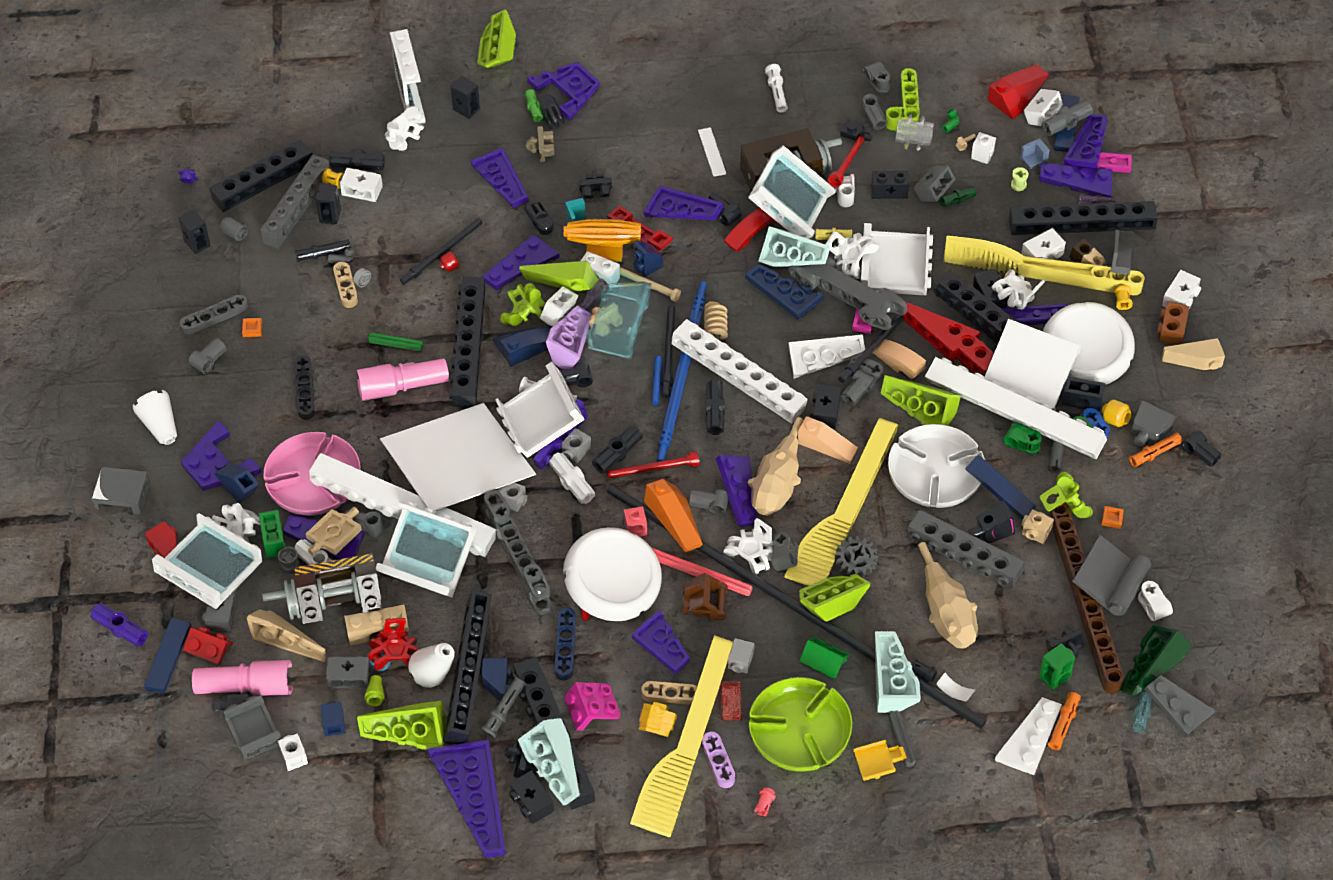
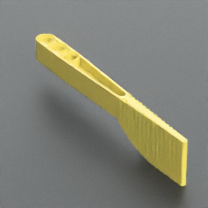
M946 236L943 259L945 263L967 265L968 267L973 266V268L978 267L984 270L985 268L988 270L995 269L998 270L997 272L1003 271L1002 273L1012 269L1015 273H1018L1017 276L1021 274L1028 278L1107 292H1114L1115 288L1123 285L1131 288L1130 295H1139L1142 292L1145 278L1138 271L1130 270L1129 275L1112 273L1111 267L1025 257L1019 252L998 243L973 238Z
M879 418L835 514L819 522L804 537L798 549L797 566L788 568L784 578L806 586L828 578L836 562V549L838 545H841L842 540L846 541L893 442L898 424Z
M714 635L678 747L665 756L649 774L639 795L630 824L667 837L671 836L733 646V641Z

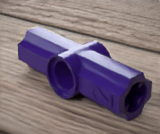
M102 603L96 604L90 614L91 619L111 630L115 637L124 638L137 647L142 646L146 642L148 631L128 620L124 613L115 612Z

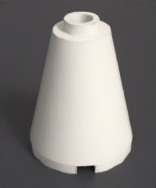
M162 390L163 393L152 391L137 399L138 404L136 406L133 404V411L160 444L169 445L177 437L170 397L165 390Z
M441 643L417 650L409 660V672L412 673L414 681L423 687L429 688L441 684L446 679L454 658L453 648L447 643Z

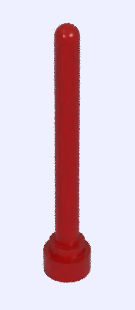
M862 136L857 138L838 170L830 174L828 183L832 187H839L844 181V172L864 142Z
M693 451L689 452L686 457L610 470L607 472V476L615 478L686 464L687 466L696 467L699 466L698 453Z

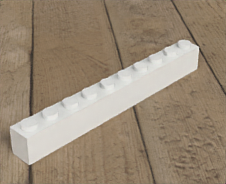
M935 357L925 375L929 383L939 388L960 394L963 399L1013 422L1037 430L1040 434L1094 459L1098 458L1107 441L1102 429L1086 426L1087 423L1080 419L1075 421L1069 418L1070 416L1065 412H1055L1051 406L1045 403L1040 405L1035 402V399L1027 395L1022 397L1018 395L1019 393L1012 388L1007 390L997 381L992 380L989 382L985 380L983 375L979 373L972 374L961 365L956 367L946 358L939 359Z
M322 453L319 454L309 470L310 481L316 486H323L335 494L346 496L349 500L362 503L369 509L378 510L387 517H394L399 520L403 510L398 507L399 503L405 505L407 502L418 505L417 509L422 511L427 508L418 495ZM446 507L436 510V516L442 517L445 514L453 517V522L460 524L462 520L472 524L471 528L477 531L469 551L474 555L486 557L495 541L496 529ZM413 512L409 514L406 525L410 524L417 527L418 530L433 534L440 540L449 541L459 548H463L468 532Z

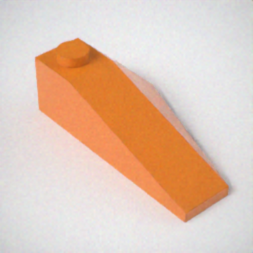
M665 479L647 484L644 502L682 549L688 552L701 547L702 541L688 500L678 487Z

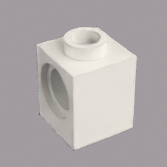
M979 132L973 143L971 159L988 164L994 153L996 138Z
M298 733L278 740L288 771L308 764Z

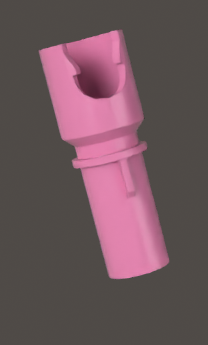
M445 358L419 363H399L396 367L391 364H384L357 370L359 377L357 385L362 401L393 396L397 394L398 390L406 392L410 388L449 382Z
M290 660L253 661L249 666L242 663L239 666L194 668L192 673L194 694L236 692L246 694L250 692L253 696L291 695L293 686H288L287 668L292 667V663Z

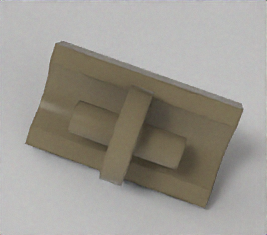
M538 126V139L532 136L526 141V148L532 153L539 150L540 162H545L546 156H555L554 144L544 145V143H554L553 131H543V126Z

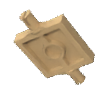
M352 507L347 514L338 513L331 509L305 534L308 540L315 543L308 549L309 554L314 556L320 549H326L336 555L362 530L361 525L352 520L359 513L358 509Z

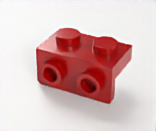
M199 626V628L190 629L183 651L221 665L227 647L232 646L233 642L227 640L228 636L216 633L214 635L210 633V629Z

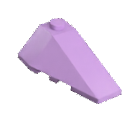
M576 306L556 326H553L546 339L552 362L560 369H571L580 359L590 327L589 321L593 314L579 306Z

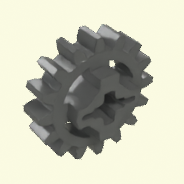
M859 536L855 540L849 537L847 542L842 540L841 545H838L835 559H837L836 566L841 565L840 571L846 570V576L860 574L864 578L866 573L870 575L872 570L876 568V562L878 561L877 549H872L873 543L867 544L866 538L860 541Z

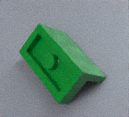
M813 637L807 641L800 662L834 679L837 677L841 665L847 662L850 654Z

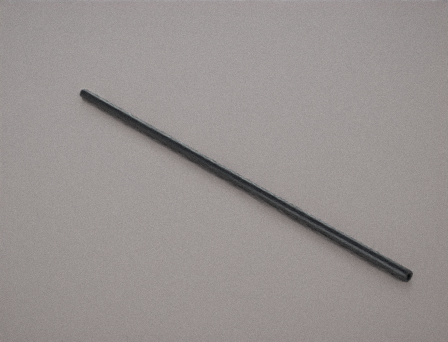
M612 484L608 487L607 493L631 508L643 506L645 517L666 529L649 507ZM702 541V546L696 548L875 661V650L832 622L821 620L803 604ZM917 677L920 691L977 727L982 728L985 725L986 719Z

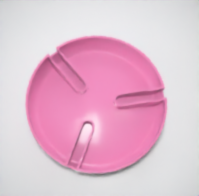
M324 432L302 433L285 440L272 451L264 467L263 476L270 497L283 509L304 516L322 515L328 513L331 509L339 508L349 499L341 494H335L323 486L313 484L310 481L309 470L320 453L361 470L360 460L354 448L344 439L333 434L331 438L327 437Z

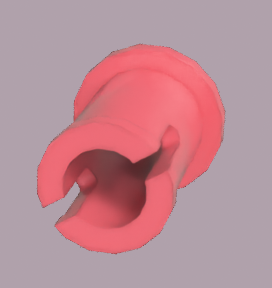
M763 788L759 792L760 798L754 810L755 813L767 816L770 804L775 800L774 790Z

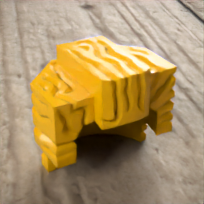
M653 702V705L644 703L639 720V730L669 737L670 731H673L677 714L669 712V707L665 704Z

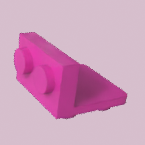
M575 682L564 696L576 730H584L592 719H619L621 716L612 689L607 683Z

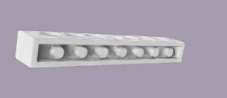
M686 319L673 332L671 344L791 424L805 411L808 399L802 393L793 390L788 384L781 382L771 373L760 368L756 363L746 359L741 353L734 351L726 343L719 341L711 333L701 329L697 324Z

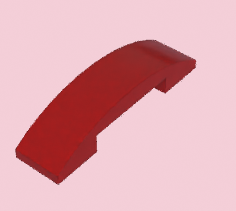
M618 206L607 215L608 219L640 223L633 219V213L621 206ZM640 223L641 242L652 244L657 250H662L673 240V237L660 229L655 232Z
M759 208L742 220L725 238L724 243L735 252H738L750 243L752 236L771 222L775 224L778 222Z

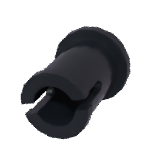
M918 660L913 661L915 665L912 664V671L925 678L927 682H932L937 675L935 667H929Z

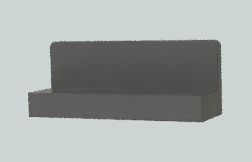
M1119 230L1115 231L1111 272L1129 275L1132 244L1119 243Z

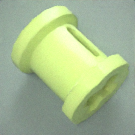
M1016 168L1013 170L1011 188L1015 191H1023L1027 187L1026 180L1029 173L1026 169Z

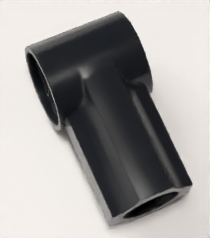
M718 193L709 195L708 199L722 202L723 209L718 215L722 224L727 226L741 217L742 212L737 204L728 203Z
M581 362L571 369L559 370L567 386L577 384L578 387H588L593 383L588 363Z
M1195 430L1181 443L1186 453L1197 455L1212 467L1222 456V453L1208 443L1205 434L1199 430Z

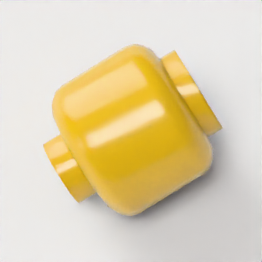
M1117 400L1109 401L1102 408L1105 422L1116 427L1128 424L1132 416L1129 406Z

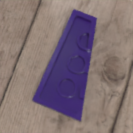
M1091 114L1088 116L1063 159L1065 165L1098 168L1108 121L1106 115Z
M503 147L470 161L472 167L512 208L529 201Z
M1041 163V182L1059 187L1068 186L1071 190L1077 192L1079 190L1089 192V195L1095 197L1096 195L1104 196L1106 200L1111 201L1112 169Z
M659 186L643 213L645 217L716 220L723 209V204L708 198Z
M533 234L482 277L485 278L486 284L497 290L515 281L516 277L523 275L519 269L520 266L546 264L551 259L556 260L560 258L559 253Z
M577 399L576 403L586 420L588 415L584 402ZM585 420L541 448L533 458L535 465L541 470L549 465V460L561 449V443L575 428L578 429Z
M719 455L716 458V462L738 526L753 527L757 513L751 504V487L748 485V480L752 479L750 457Z
M289 515L283 533L296 541L306 539L314 545L315 543L308 540L305 534L318 521ZM360 531L336 555L326 549L320 550L325 551L331 558L336 560L355 557L364 538V531Z

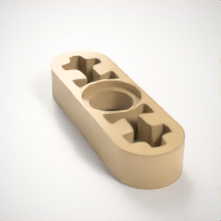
M338 262L334 265L333 271L341 303L346 308H352L357 305L358 298L350 266L346 262ZM340 270L344 271V276H341ZM344 282L350 283L348 287L341 286ZM350 293L351 300L347 299L346 294Z
M648 681L642 685L641 695L647 702L691 705L697 686ZM649 689H653L652 694H648ZM660 689H662V696L659 695ZM667 690H674L677 694L674 697H668L665 692ZM690 692H694L693 698L689 697Z

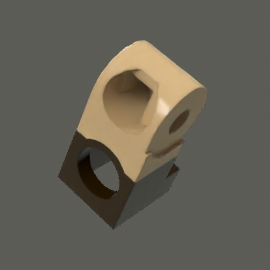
M1084 238L1072 247L1069 258L1074 262L1077 260L1082 264L1106 265L1105 258Z

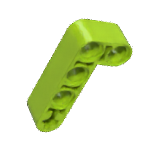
M907 68L901 72V107H890L886 110L885 118L887 125L885 127L889 130L911 131L918 127L917 73L915 70Z

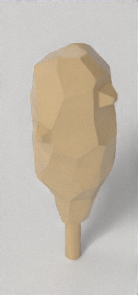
M800 417L796 418L789 436L785 437L774 451L763 457L757 476L748 480V485L751 487V504L761 515L768 516L780 510L791 497L794 486L801 482V478L797 476L799 467L797 449L799 441L796 438L798 430L803 423V419Z
M922 542L918 547L926 562V599L931 612L929 621L934 623L938 633L955 647L967 648L978 636V624L975 613L977 605L968 601L963 585L952 579L938 562L933 561L926 543Z

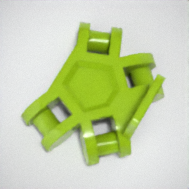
M532 283L525 285V287L519 284L517 289L508 291L514 308L510 313L504 312L501 314V323L517 326L522 320L526 322L528 320L526 316L531 312L540 318L542 314L540 307L544 308L546 303L542 300L540 291ZM519 295L522 296V300H520V301H519V299H518V297H517V296H519Z
M1061 472L1056 478L1057 485L1040 495V499L1048 512L1066 502L1071 511L1079 518H1089L1093 514L1092 508L1085 506L1084 501H1080L1078 498L1079 484L1075 481L1073 482V477L1067 472ZM1059 494L1055 503H1047L1049 495Z

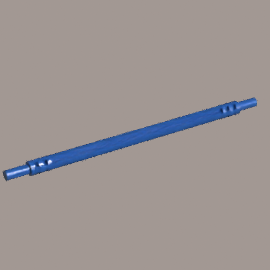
M703 281L700 282L698 293L695 295L689 318L690 322L698 326L706 299L704 296L707 283ZM682 350L658 444L660 448L657 462L665 460L666 451L670 447L691 361V356Z

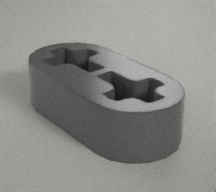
M859 355L853 356L850 359V363H853ZM867 358L858 367V370L860 369L876 378V381L883 377V366Z

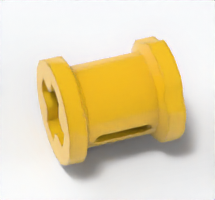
M327 168L322 175V182L324 184L336 185L340 189V182L344 173H336Z
M1124 285L1115 288L1114 293L1117 296L1116 308L1119 310L1130 309L1132 307V300L1130 299L1131 288Z

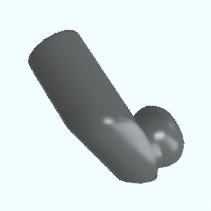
M346 248L343 255L329 254L328 263L336 264L338 262L348 263L352 261L355 257L354 249Z

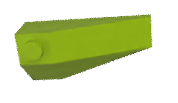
M885 375L881 389L883 396L895 405L903 408L910 416L918 419L923 425L939 424L949 426L957 414L961 395L888 375Z
M442 701L419 703L357 716L361 737L397 742L400 745H412L419 749L444 747L443 739L446 719Z

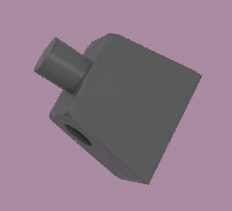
M1142 401L1131 430V435L1135 437L1133 440L1134 444L1143 447L1146 442L1151 445L1159 442L1172 429L1175 416Z

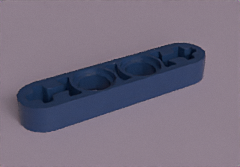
M563 608L558 613L555 674L560 680L570 679L574 671L576 613L571 608ZM567 615L569 616V625H565V617ZM566 631L572 634L567 639L562 638L560 635ZM562 649L571 651L567 656L560 655ZM563 663H566L567 670L565 673L562 672Z

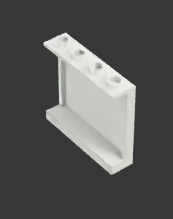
M864 223L863 236H872L873 242L878 245V250L862 256L861 283L877 292L882 288H887L896 294L926 295L927 288H931V277H928V274H931L932 263H928V261L932 260V249H929V246L933 244V235H930V227H927L926 234L871 231L872 224Z
M1008 319L986 372L985 380L989 382L992 380L997 381L1003 388L1007 390L1012 388L1019 393L1018 395L1022 397L1030 396L1036 400V403L1040 405L1045 403L1051 406L1053 411H1056L1055 406L1076 355H1079L1081 348L1072 342Z
M553 362L546 365L549 372L547 376L504 405L498 398L495 399L499 406L496 409L501 417H504L502 422L510 430L508 435L515 441L513 444L519 454L522 452L527 458L585 420L561 372Z

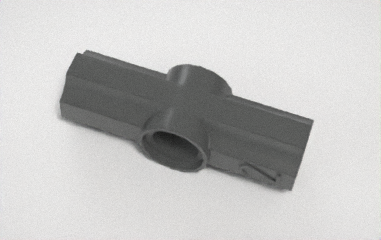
M1087 100L1070 108L1067 106L1062 107L1055 116L1042 122L1044 133L1047 136H1051L1064 128L1068 130L1074 128L1080 120L1093 114L1091 103Z

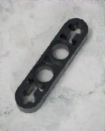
M299 356L294 362L297 412L301 419L308 420L315 415L312 363L309 357ZM302 364H305V371H302ZM303 377L309 378L305 383L299 381ZM304 392L310 393L307 398L300 397ZM304 405L308 406L307 412H304Z

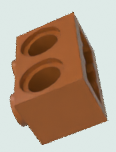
M1167 302L1166 309L1162 308L1160 319L1163 320V323L1158 325L1157 334H1160L1159 342L1174 345L1182 344L1190 306Z

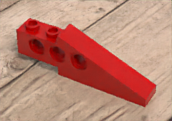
M908 302L906 303L907 312L903 316L904 321L945 358L951 362L957 359L973 374L979 373L985 377L995 352H992L983 341L979 340L980 332L978 330Z

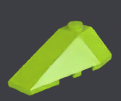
M588 261L520 266L519 268L526 280L562 288L564 286L568 290L582 291L600 286V281Z

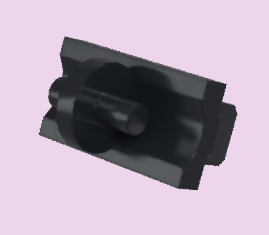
M592 169V175H586V180H579L580 192L582 191L584 199L593 198V190H600V197H609L610 189H612L611 177L604 178L603 174H597L596 169Z
M1068 628L1063 631L1062 638L1057 640L1052 636L1046 639V647L1051 651L1062 643L1074 653L1076 659L1078 657V650L1084 647L1082 641L1083 632L1080 629L1073 631Z
M513 743L512 747L505 750V756L509 758L510 764H515V760H517L513 774L514 777L519 778L521 774H526L530 771L535 773L536 766L528 762L521 746L518 749L519 745Z

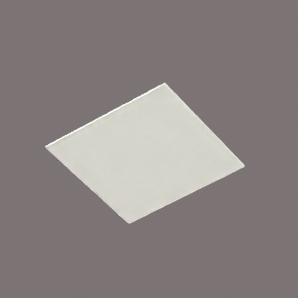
M484 403L380 438L426 507L433 511L536 475L522 454L517 452L513 445L514 443Z

